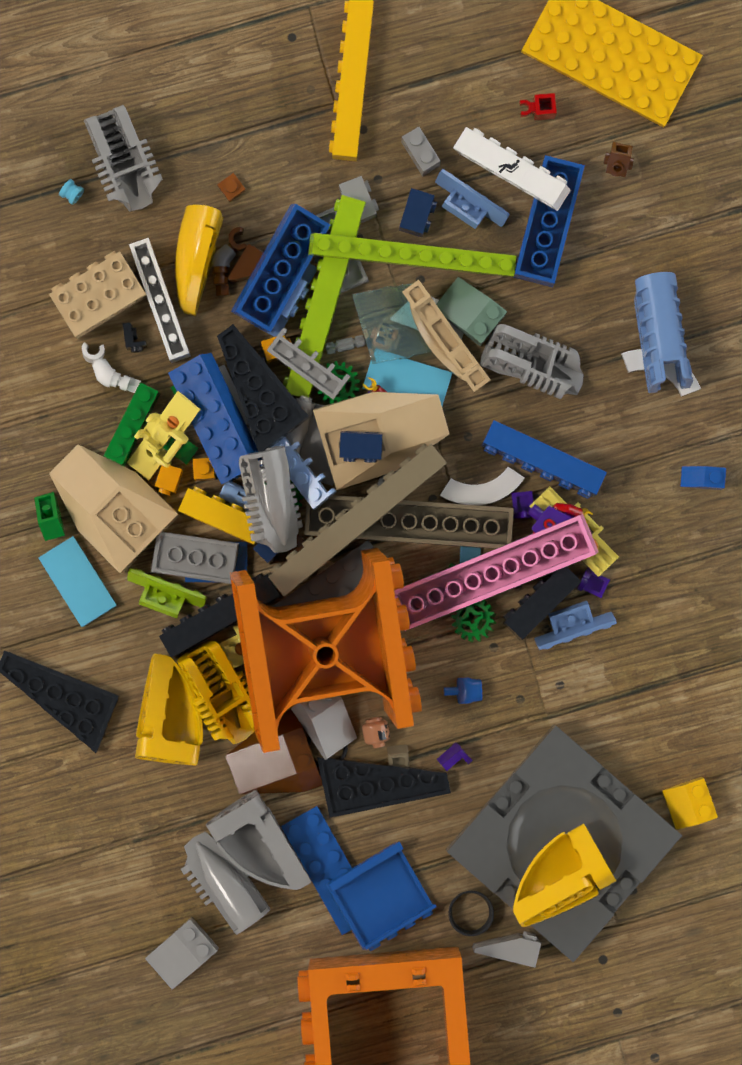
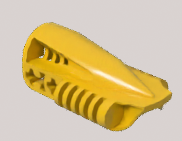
M215 641L202 643L187 651L177 660V663L197 695V698L192 703L194 706H197L196 710L201 712L200 717L204 719V724L208 725V731H212V738L214 740L228 739L232 744L246 740L254 732L248 686L246 684L247 680L246 677H243V671L235 673L224 651Z

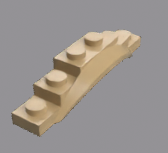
M417 280L404 289L402 293L410 303L411 313L418 331L442 364L456 376L466 381L473 392L489 382L490 378L454 331L422 283Z

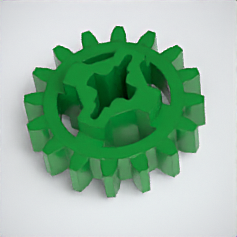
M335 361V367L331 373L343 380L345 375L336 373V370L347 373L350 378L338 393L340 397H335L334 400L319 390L318 395H325L323 397L324 402L330 399V404H333L335 401L340 402L349 397H355L354 391L359 392V388L355 386L360 383V380L355 379L358 373L351 372L352 366L345 368V362L338 366L337 361ZM352 382L351 389L347 393L345 390L346 385Z
M481 600V602L479 601L456 610L457 614L451 615V618L456 620V622L452 623V626L457 628L455 633L457 635L461 634L463 640L468 637L470 642H473L474 638L481 642V636L488 638L487 632L494 631L491 628V624H496V621L492 619V617L496 616V613L490 612L493 607L490 604L486 606L487 601ZM475 607H480L485 612H477V609ZM473 616L477 617V619L474 620L475 623L470 622L473 620ZM463 627H470L472 633L465 631Z

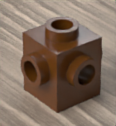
M613 142L610 153L606 152L603 164L607 165L606 173L613 176L626 177L627 170H632L634 158H631L633 146Z

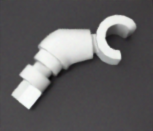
M83 343V357L87 362L93 363L92 367L98 382L109 388L110 386L115 388L120 386L121 390L135 393L141 381L126 375L121 377V374L117 373L106 359H103L105 353L104 345L99 346L100 351L98 354L91 355L87 352L88 344Z

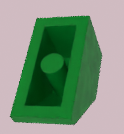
M51 492L34 497L38 525L44 540L48 541L65 536L55 493Z

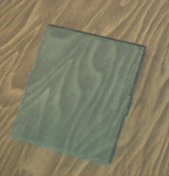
M411 284L383 287L378 290L352 294L372 364L396 359H408L412 356L432 352L418 331L411 313L410 303L402 293Z

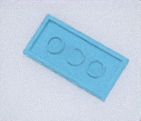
M374 349L364 384L367 387L371 386L372 382L367 378L371 377L376 381V385H380L387 392L438 394L441 406H443L452 372Z
M74 536L39 557L40 562L81 627H84L117 606Z

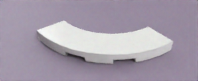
M642 349L631 350L621 354L628 373L644 370ZM664 364L666 378L675 385L681 397L701 389L693 373L691 387L681 389L680 383H677L675 364Z
M507 467L496 479L479 485L463 484L451 478L440 496L457 504L486 505L509 495L521 484L525 477Z

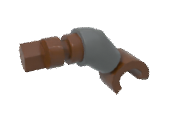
M236 227L231 230L228 238L229 244L222 246L212 256L211 268L213 269V274L216 275V277H213V285L216 286V296L229 295L228 277H226L228 268H230V263L236 256L235 252H243L247 247L245 243L238 245L234 242L236 236L243 235L244 228Z

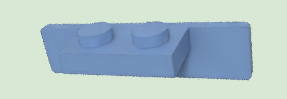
M444 169L440 171L435 183L450 192V195L442 205L444 209L474 229L477 228L484 217H487L500 227L505 224L510 215L507 211L454 177L453 174Z
M309 263L272 331L266 333L273 337L278 336L290 316L292 318L295 316L299 309L297 304L300 299H305L309 291L307 287L317 272V267Z
M587 601L549 613L548 616L553 632L535 637L534 640L539 650L549 649L556 644L570 642L573 638L590 635L599 629H608L617 622L612 612L592 617Z

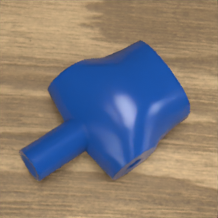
M457 678L456 687H444V696L457 695L458 704L482 701L481 679Z

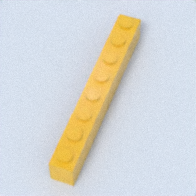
M345 0L344 13H348L347 21L343 20L342 33H345V41L341 40L340 53H343V60L338 61L337 73H341L340 81L336 80L335 93H339L338 101L334 100L333 113H337L336 121L332 120L331 133H335L334 141L330 140L329 153H332V158L337 160L357 162L374 0Z

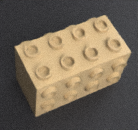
M113 251L104 257L105 261L100 264L94 262L87 267L88 271L80 274L78 272L69 278L70 282L63 285L60 283L51 289L52 293L49 294L77 339L147 298L146 293L121 252L116 253Z

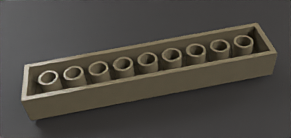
M426 444L422 445L415 451L417 456L412 460L408 457L399 464L400 470L396 473L393 470L383 477L384 483L380 486L376 483L366 491L369 494L364 499L359 497L350 505L353 507L347 513L343 510L334 517L336 519L335 523L331 526L327 523L318 530L320 533L318 537L314 539L311 536L302 543L304 547L299 552L294 550L285 557L288 560L285 564L281 565L278 563L269 570L271 573L269 579L283 596L287 595L446 465L447 462L432 444L429 446Z
M332 495L317 509H313L307 502L304 535L319 536L318 530L327 523L330 526L335 523L336 519L334 517L343 510L346 513L353 507L350 504L359 497ZM402 500L355 539L497 549L512 541L514 508Z

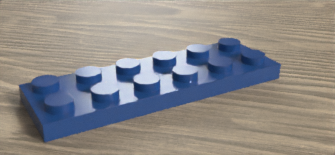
M315 806L281 827L340 933L343 935L351 929L325 884L352 869L318 806Z

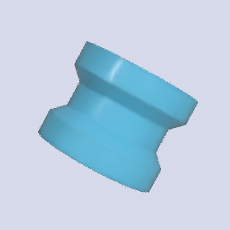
M69 179L60 190L59 196L62 198L66 197L69 203L74 205L82 196L84 188L75 185V182Z

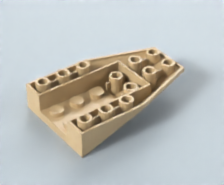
M370 392L313 410L336 490L388 474L392 470L395 472L400 469L399 464L406 458L410 457L412 460L417 456L415 451L422 445H435L450 434L438 394ZM340 432H382L381 459H377V463L364 462V459L356 458V462L343 461V458H339Z
M77 445L49 473L78 531L121 574L137 560L136 557L164 529L166 530L180 516L136 472L80 445Z

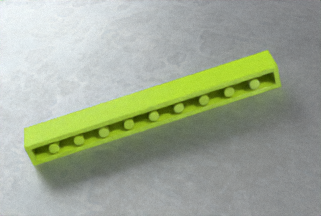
M342 195L340 200L337 199L334 206V211L337 212L335 220L331 219L328 231H331L330 235L356 238L366 202ZM324 257L318 261L316 270L320 272L318 279H313L311 290H314L312 298L308 297L305 307L308 310L307 317H302L299 328L302 330L300 338H296V341L298 339L302 340L298 348L310 357L317 351L319 354L315 361L319 364L350 259ZM291 369L289 377L285 376L283 385L292 396L300 398L301 395L310 397L313 384Z
M320 233L310 234L308 254L503 277L514 276L516 264L515 255Z

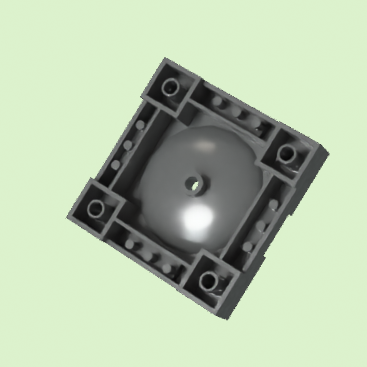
M552 725L527 754V757L451 842L446 851L513 909L521 879L535 856L560 833L565 832L567 834V832L584 823L616 882L601 890L595 885L599 892L598 896L561 914L531 925L574 962L614 916L615 911L640 882L642 883L682 835L556 725Z

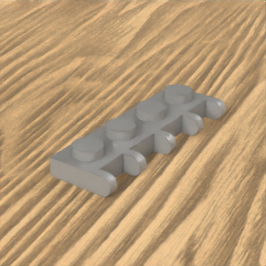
M283 328L267 351L334 400L350 376L348 374L345 375L343 380L331 373L335 367L333 363L328 369L315 361L319 353L315 351L311 357L298 348L302 340L298 339L293 345L283 337L287 332V329Z

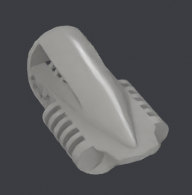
M121 105L107 113L85 119L84 123L98 154V157L93 159L92 162L93 164L101 162L100 165L95 167L96 171L104 169L103 172L98 174L99 178L107 176L106 179L101 180V184L110 183L109 186L103 189L105 192L113 191L106 195L108 201L118 200L125 205L129 212L143 209L153 203L152 192L163 181L161 174L153 176V173L159 171L158 167L150 168V166L156 164V161H147L154 156L152 153L144 154L151 149L149 146L142 148V145L148 143L147 139L139 141L125 106Z
M505 324L495 327L483 350L480 366L499 374L519 378L522 384L527 381V386L531 387L534 384V389L538 390L540 387V391L545 392L547 390L548 395H552L554 392V397L561 399L565 394L577 395L583 384V373L580 369V357L575 349L569 347L566 350L567 346L562 345L560 347L559 342L553 344L551 339L546 341L547 337L542 336L539 339L540 335L537 333L532 336ZM494 341L498 342L496 347H492Z
M274 446L267 448L263 452L249 453L239 458V467L246 496L242 497V500L247 501L244 504V509L249 508L245 512L246 516L251 517L247 519V523H252L249 526V531H254L250 534L251 541L269 546L274 553L287 552L296 547L298 529L303 527L302 520H297L301 515L300 512L296 513V510H299V506L294 505V503L298 502L297 498L292 497L296 495V492L291 491L294 488V483H290L289 464L285 446ZM264 464L265 468L260 469L259 465Z
M206 831L193 837L184 846L188 857L185 866L180 870L184 875L192 871L187 880L189 881L194 877L197 879L191 883V886L194 887L198 883L201 884L195 890L196 893L203 889L205 890L199 896L202 900L209 895L210 898L204 902L205 906L213 901L236 935L253 925L270 911V907L248 877L249 875L235 866L222 853L214 838Z

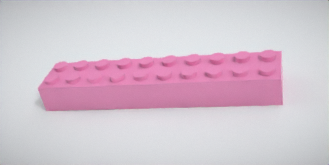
M581 514L408 584L402 589L394 590L395 598H399L401 605H406L411 629L596 555L599 551L585 517Z

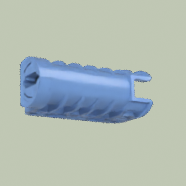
M657 272L641 276L635 280L636 294L634 305L648 393H655L661 390L660 384L666 380L664 364L670 363L675 364L677 383H680L681 389L690 388L693 383L691 365L686 356L687 344L684 343L685 330L681 324L683 317L679 312L680 299L677 298L676 293L678 289L676 274L672 272Z

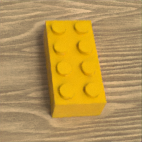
M195 486L193 490L187 489L178 509L180 513L252 545H257V542L251 541L250 534L254 531H249V526L252 523H247V519L251 517L246 516L243 507L234 503L228 506L225 504L226 501L215 495L210 498L206 496V491Z

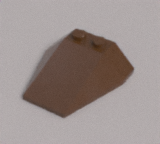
M291 709L285 711L279 722L278 739L280 750L263 753L254 732L225 755L239 794H248L254 790H257L259 794L306 792L323 785L321 775L303 731V726Z

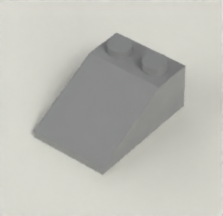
M341 696L302 702L291 708L325 760L357 738Z
M191 917L145 959L168 986L174 989L215 954L219 947L194 918Z
M524 931L523 934L516 933L473 943L472 948L474 953L535 968L541 942L535 933Z

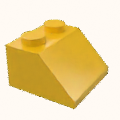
M699 777L662 790L676 830L699 825L718 818L704 778Z

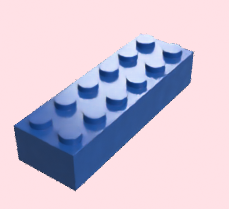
M545 155L542 167L549 170L552 177L560 176L566 180V185L571 191L558 211L533 198L513 278L553 288L585 165Z
M291 204L231 312L264 332H271L314 256L308 255L310 234H326L330 224L301 206Z
M201 354L170 371L168 374L176 391L182 393L201 409L193 419L192 424L220 483L225 484L242 477L239 467L240 456L257 453L258 449L213 354Z
M493 420L482 444V447L485 448L484 452L493 456L497 453L503 456L502 460L513 465L515 462L522 465L521 469L530 473L536 471L541 474V478L550 482L551 480L558 481V486L566 490L573 488L578 491L577 494L586 499L597 495L607 473Z

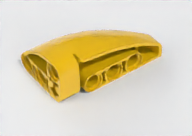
M205 205L186 206L178 236L176 250V289L181 310L185 314L195 317L223 222L221 211L214 207Z
M153 654L151 658L136 731V737L139 739L137 741L135 758L154 762L197 766L200 745L203 743L201 712H198L196 710L197 706H194L192 703L197 697L181 668L167 655Z
M584 823L567 832V834L562 832L553 838L535 856L521 879L513 905V912L522 927L554 917L598 896L599 892L595 885L601 890L616 882Z

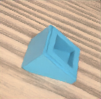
M461 546L459 564L480 556L481 548Z

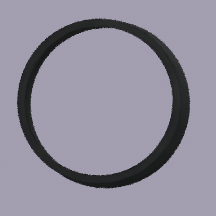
M478 891L462 892L452 900L449 906V921L458 933L465 936H478L484 933L492 924L494 918L492 903L484 894ZM474 893L486 901L489 908V916L481 928L469 931L460 928L455 923L452 916V907L461 895Z

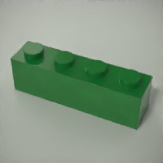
M141 382L139 383L104 454L105 458L125 467L138 441L134 436L138 430L144 429L147 423L146 419L152 413L160 396L159 391Z

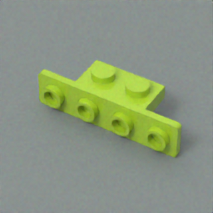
M130 568L128 571V581L145 587L139 600V605L178 618L184 602L200 608L206 603L207 596L199 591H192L180 584L167 582L159 576L148 575L140 569L134 570Z

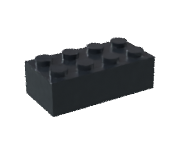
M567 566L548 573L549 577L545 581L542 579L533 586L535 591L531 595L527 593L518 601L520 606L516 610L511 608L503 616L506 619L503 624L519 640H523L581 583L579 578Z

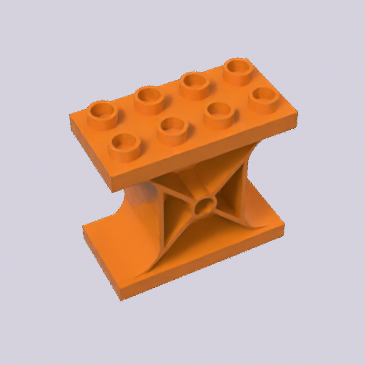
M378 548L361 550L363 574L359 584L352 592L344 596L281 607L267 606L256 598L254 582L246 570L230 572L254 731L263 753L280 750L278 726L281 717L291 706L307 701L371 691L382 695L384 711L397 729L414 726L412 713L421 712L422 705L418 687H413L411 679L407 678L406 672L415 671L416 664L412 646H407L405 638H401L400 631L409 630L410 622L406 605H401L399 598H395L394 590L404 588L401 566L399 563L395 564L393 557L387 558Z

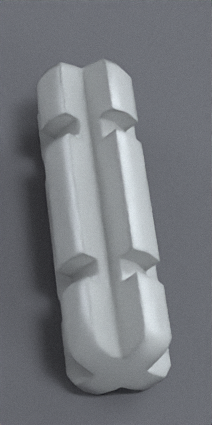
M363 335L355 336L354 339L351 337L337 340L336 343L329 342L325 344L327 354L336 353L335 351H346L354 349L356 346L357 348L365 346V339Z

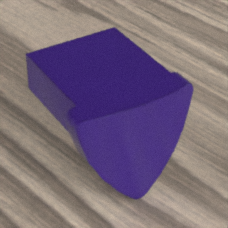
M532 491L511 493L514 508L513 519L531 518L528 512L531 509L529 506L533 503Z
M588 567L580 579L581 583L578 585L577 590H584L602 598L610 579L601 575L598 577Z
M456 742L437 758L446 771L461 758L468 765L473 761Z

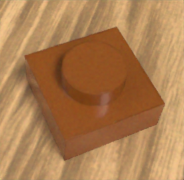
M234 173L217 184L229 202L246 191Z

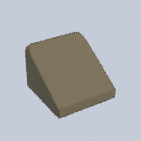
M406 744L387 747L389 765L410 767L408 746Z

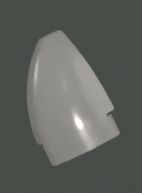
M257 790L241 797L206 824L222 853L235 866L251 877L269 885L292 890L301 889L311 883V879Z

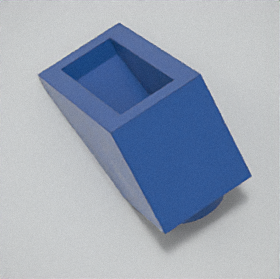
M682 466L680 487L722 490L725 488L726 468Z

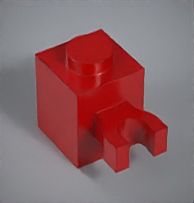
M555 93L534 95L533 102L528 100H520L519 102L520 106L525 105L528 107L527 111H521V117H527L533 113L534 120L555 119L556 117Z

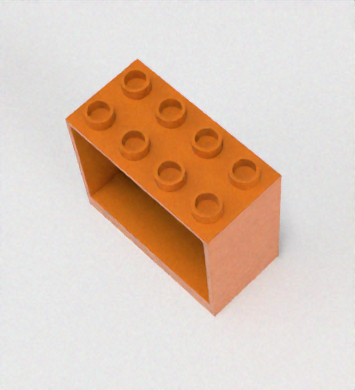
M459 947L310 959L308 970L299 971V976L297 977L299 1002H311V1012H302L303 1045L314 1044L315 1053L305 1054L306 1062H304V1065H332L327 999L330 995L442 986L448 1065H470L462 957ZM425 974L426 978L413 979V975ZM359 979L360 984L347 985L346 980L354 981Z

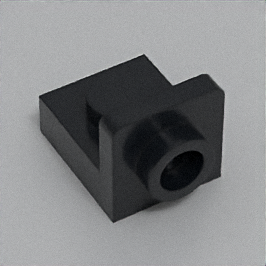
M131 322L122 323L126 349L131 350V353L142 352L143 348H147L146 341L134 342V340L138 339L136 327L132 328Z

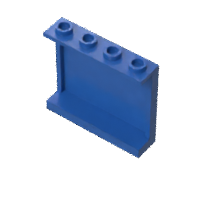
M400 842L391 844L325 884L362 950L369 949L372 951L381 945L380 941L385 938L390 940L396 937L398 930L403 927L405 930L416 924V919L420 917L424 919L433 914L432 910L437 907L431 903L403 854V847Z

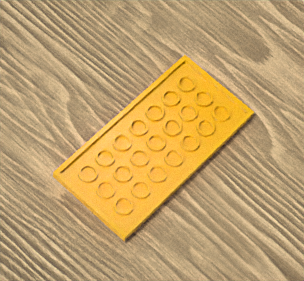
M548 0L521 50V53L663 128L703 56L599 0Z

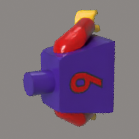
M564 503L549 505L545 511L534 504L528 512L536 520V523L531 528L533 534L581 514L584 516L588 513L593 515L586 508L581 509L572 504Z

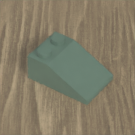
M459 277L436 304L447 321L480 347L507 313L505 309Z

